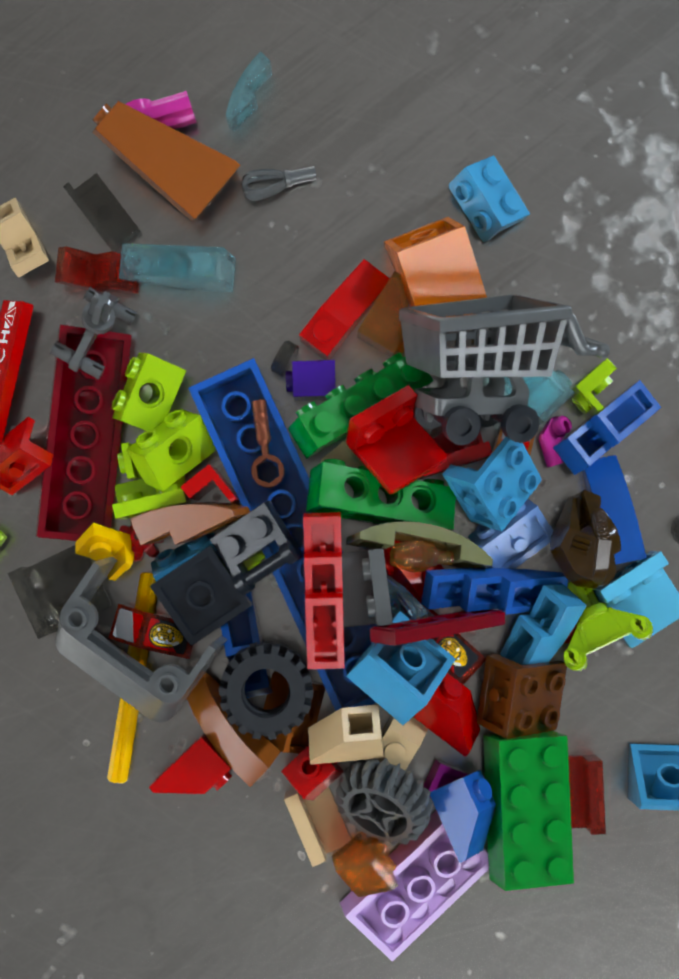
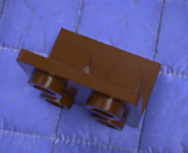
M498 654L487 655L477 724L505 739L556 730L560 718L563 689L566 682L567 666L565 662L553 661L520 665Z

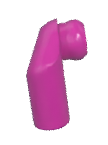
M566 416L552 417L547 421L539 434L538 442L547 468L564 463L553 447L564 438L566 433H570L572 429V423Z

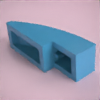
M564 584L544 585L530 614L519 615L500 655L520 665L549 662L565 642L587 605Z

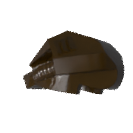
M586 489L567 500L550 537V551L566 578L575 586L600 588L609 584L615 576L616 564L614 555L621 551V541L616 526L607 513L600 508V496Z

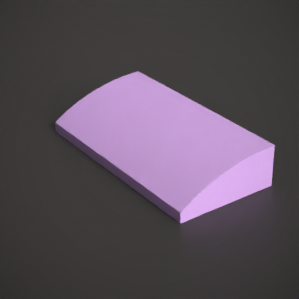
M437 810L430 816L431 819L427 828L419 835L417 841L410 840L407 845L400 844L340 902L345 917L392 962L489 870L488 851L485 848L480 853L459 863Z

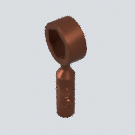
M255 400L251 404L256 429V440L261 446L262 456H259L254 461L251 474L257 484L266 488H272L283 480L285 469L278 457L269 454L268 445L271 441L266 400ZM266 459L278 463L279 477L270 483L258 479L257 466Z

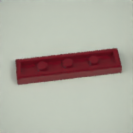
M495 609L474 612L459 611L396 622L391 625L374 626L370 629V640L374 643L396 646L505 625V612Z

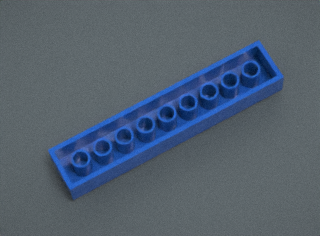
M252 358L188 389L241 505L247 506L251 512L262 503L271 501L301 550L302 557L293 564L286 563L274 571L273 575L306 645L303 513H310L306 512L309 476L255 359ZM255 400H266L271 441L268 445L269 454L278 457L285 469L283 480L272 488L260 486L251 474L254 461L259 456H262L261 446L256 440V429L251 404ZM266 459L257 466L259 480L270 483L279 477L278 463ZM276 541L262 550L265 558L267 559L279 551V545ZM377 624L345 627V668L317 669L335 711L340 708L368 706L376 703L346 676L361 655L372 644L370 629L377 626Z

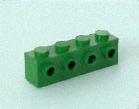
M397 353L382 363L384 366L382 370L375 373L371 368L354 379L356 384L346 389L344 385H340L325 395L327 401L317 406L312 401L296 411L298 418L289 426L288 430L305 458L308 459L346 437L350 418L408 385L414 392L416 388H426L434 381L429 373L407 365L406 356L403 357L401 353Z

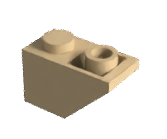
M379 705L340 708L308 727L310 765L384 758Z

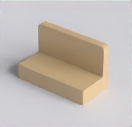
M329 786L314 801L303 799L295 788L285 792L284 796L285 804L312 867L325 862L327 853L351 843V836L342 815L338 812L337 803L334 801L335 799Z

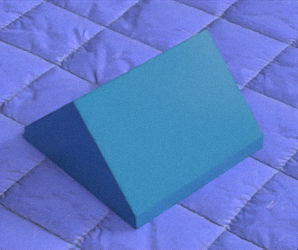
M629 745L628 799L639 809L679 811V745Z

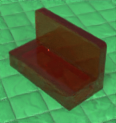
M568 755L571 827L586 828L591 835L606 834L603 761L596 755Z

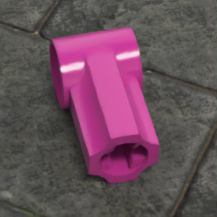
M187 91L154 101L143 98L126 103V105L173 129L196 123Z

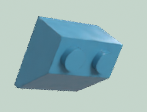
M399 611L392 619V622L396 623L410 619ZM433 639L396 646L372 642L346 677L399 723L404 725L427 705L454 663L455 658Z

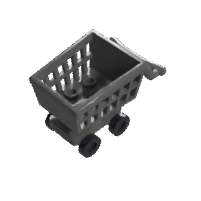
M517 294L404 307L399 311L407 365L437 377L445 378L442 387L415 389V393L418 396L414 404L413 417L426 429L438 428L441 425L444 436L449 441L458 445H466L475 440L481 426L491 427L498 422L501 423L502 432L510 440L519 443L531 440L538 432L540 423L536 411L528 406L529 388L523 377H551L560 345L572 348L579 356L605 358L610 352V347L607 344L584 337L578 320L572 313L571 306ZM466 339H471V346H466ZM455 340V347H447V341ZM483 377H489V383L483 387ZM504 377H508L512 385V392L504 396ZM460 378H468L467 387L461 386Z

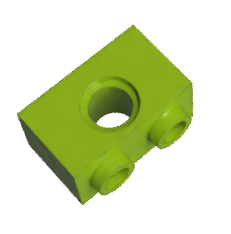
M138 353L137 358L133 357L127 366L125 376L128 377L124 390H119L113 400L112 410L115 411L112 418L145 432L153 430L164 422V418L169 414L187 370L149 353ZM148 383L152 388V397L147 402H143L139 397V390L144 384Z
M180 409L169 413L164 418V422L153 430L139 435L136 442L126 450L144 483L164 491L213 454L216 448L201 416ZM173 442L172 448L169 451V446Z

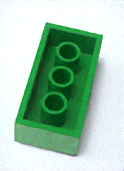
M555 731L505 739L498 734L483 735L485 779L491 786L492 796L496 803L487 834L489 880L504 891L574 884L567 735Z

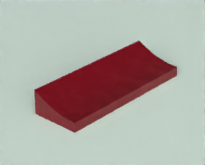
M60 324L57 341L76 351L86 328ZM110 331L98 334L86 357L105 366L99 380L80 369L77 372L69 369V363L55 357L45 450L53 454L51 466L42 472L35 537L77 541L92 523L111 528L112 504H114L118 467L117 455L120 449L122 422L112 418L115 411L112 410V403L117 392L124 390L127 382L125 372L130 357L132 338L130 334Z

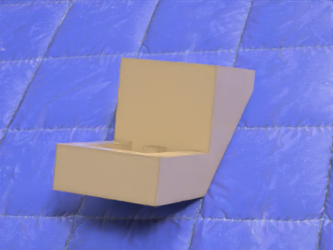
M16 197L0 205V244L6 252L12 270L19 278L48 262L49 259L42 242Z

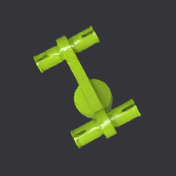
M571 581L568 583V589L587 605L578 620L576 630L563 655L565 665L572 671L585 670L588 665V654L625 636L632 634L635 638L647 640V638L652 636L653 625L649 618L608 607L605 602L599 603L592 588L575 586Z

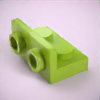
M185 475L164 491L145 484L143 479L117 484L115 491L118 503L112 504L115 519L124 520L151 510L191 503V499L181 489V486L187 482Z

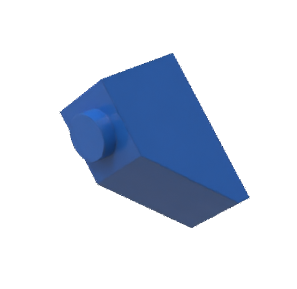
M478 770L430 792V797L459 863L483 851L496 806L491 786L484 778L481 770Z

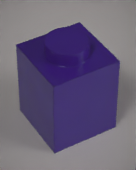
M335 360L292 361V371H286V392H293L294 401L327 400L325 395L336 388Z

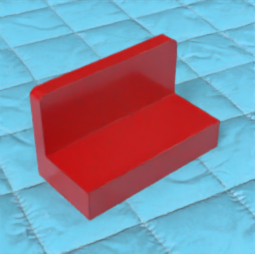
M29 416L3 437V441L0 442V489L10 495L15 494L50 467L53 459L52 453L29 441L35 420Z
M210 464L181 486L185 494L190 499L199 501L218 486L232 504L238 505L240 503L234 489L218 469Z

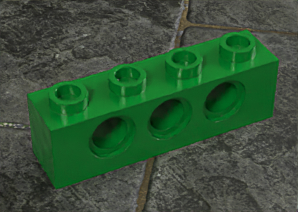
M325 459L322 463L310 469L306 512H341V518L377 525L404 521L420 522L452 531L454 530L456 496L451 488L445 486L444 481L439 479L415 480L396 493L389 494L365 465L353 468L345 466V462L342 460ZM345 482L353 488V497H350L345 492ZM379 489L385 493L386 503L380 500L378 495ZM412 496L418 500L419 509H416L412 504Z

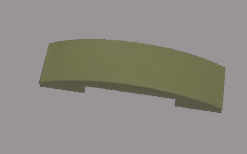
M407 521L384 523L365 529L346 539V545L370 550L387 549L394 546L395 540L444 550V565L458 568H487L493 564V559L469 539L456 532L432 524Z

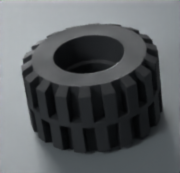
M265 641L261 644H257V642L249 644V647L242 648L229 661L221 678L219 696H221L220 705L222 711H226L228 715L227 720L231 725L235 723L239 727L238 731L244 735L246 732L253 734L252 738L261 739V736H268L269 740L277 739V735L281 733L286 736L292 732L294 726H300L304 721L305 714H308L311 708L313 683L309 669H307V664L301 659L298 652L290 650L288 645L283 643L278 645L274 644L273 641ZM260 669H272L281 673L286 678L289 686V693L285 702L273 709H261L254 706L245 695V683L253 672Z

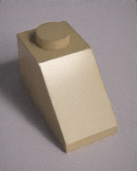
M390 716L382 729L384 758L377 760L382 762L387 758L390 764L397 766L400 763V767L406 770L420 748L428 728L414 717L402 725L394 717Z

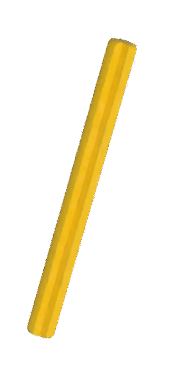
M142 572L140 574L134 613L143 615V620L136 643L129 641L127 652L128 655L145 667L149 647L144 646L143 642L151 618H154L157 596L150 587L156 582L151 572ZM122 698L119 701L107 775L108 781L113 783H125L128 779L139 712Z

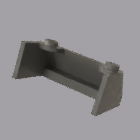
M111 556L95 561L61 610L55 637L56 647L61 655L150 720L166 722L177 714L228 639L221 636L211 643L190 674L175 664L163 665L153 673L94 630L98 624L99 616L96 607L90 600L117 560Z

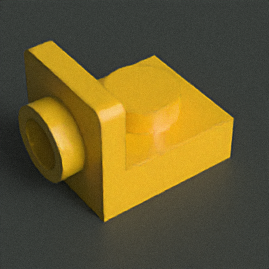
M92 523L75 542V554L91 558L95 561L111 556L117 560L107 575L109 580L116 581L133 564L134 552L132 551L130 534Z

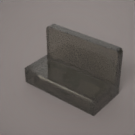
M97 173L76 189L69 182L63 186L113 252L140 232V229Z

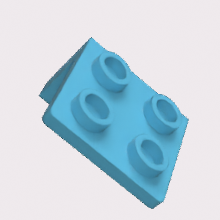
M649 551L646 553L647 559L634 561L615 573L613 580L609 584L600 588H592L600 603L605 602L608 607L649 618L653 625L652 636L679 619V592L663 569L669 562L661 551ZM632 634L623 637L625 643L630 648H634L645 641L635 638Z

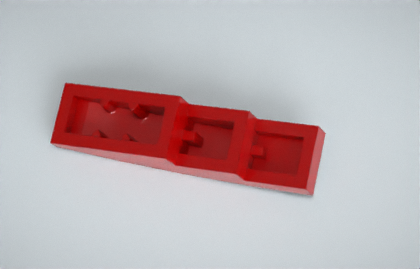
M341 512L303 513L307 669L345 668Z

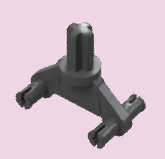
M89 287L83 298L84 301L86 300L89 303L84 307L81 316L82 324L86 330L77 350L75 351L56 340L49 354L69 363V369L75 372L80 369L99 380L105 366L86 357L87 352L98 334L107 333L112 329L115 317L131 325L137 312L118 303L119 298L109 292L104 291L102 294Z

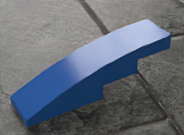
M456 568L427 570L421 604L428 610L460 606L466 612L490 609L502 610V612H505V615L531 612L544 585L564 584L567 587L568 579L563 572L531 569Z

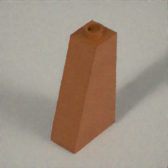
M120 101L113 108L106 103L92 119L97 124L92 133L189 220L197 218L240 167V164L234 159Z

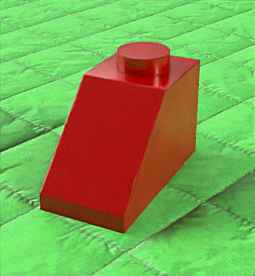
M448 673L427 705L413 716L464 757L470 753L480 732L471 690Z
M203 733L153 781L149 789L153 793L205 794L212 787L218 791L232 777V774L229 772L231 768Z

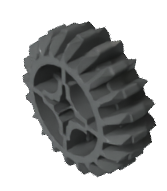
M387 758L382 762H379L377 759H369L368 761L358 760L357 763H351L337 783L338 787L335 791L336 798L334 800L339 805L338 812L346 816V823L356 826V832L362 831L367 834L368 838L371 836L377 838L381 844L386 840L394 846L398 842L407 845L410 840L417 841L419 835L423 833L430 822L433 801L429 798L431 791L423 788L424 781L415 779L413 771L403 770L400 767V763L397 766L390 764Z

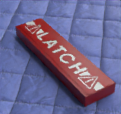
M3 300L0 312V442L3 441L34 308L33 304L24 301Z

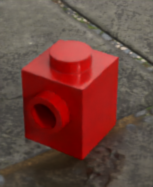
M308 745L281 772L303 799L314 801L344 771L337 764L338 762L310 765Z

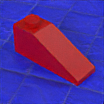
M363 259L300 332V342L322 359L330 360L391 283L392 279Z

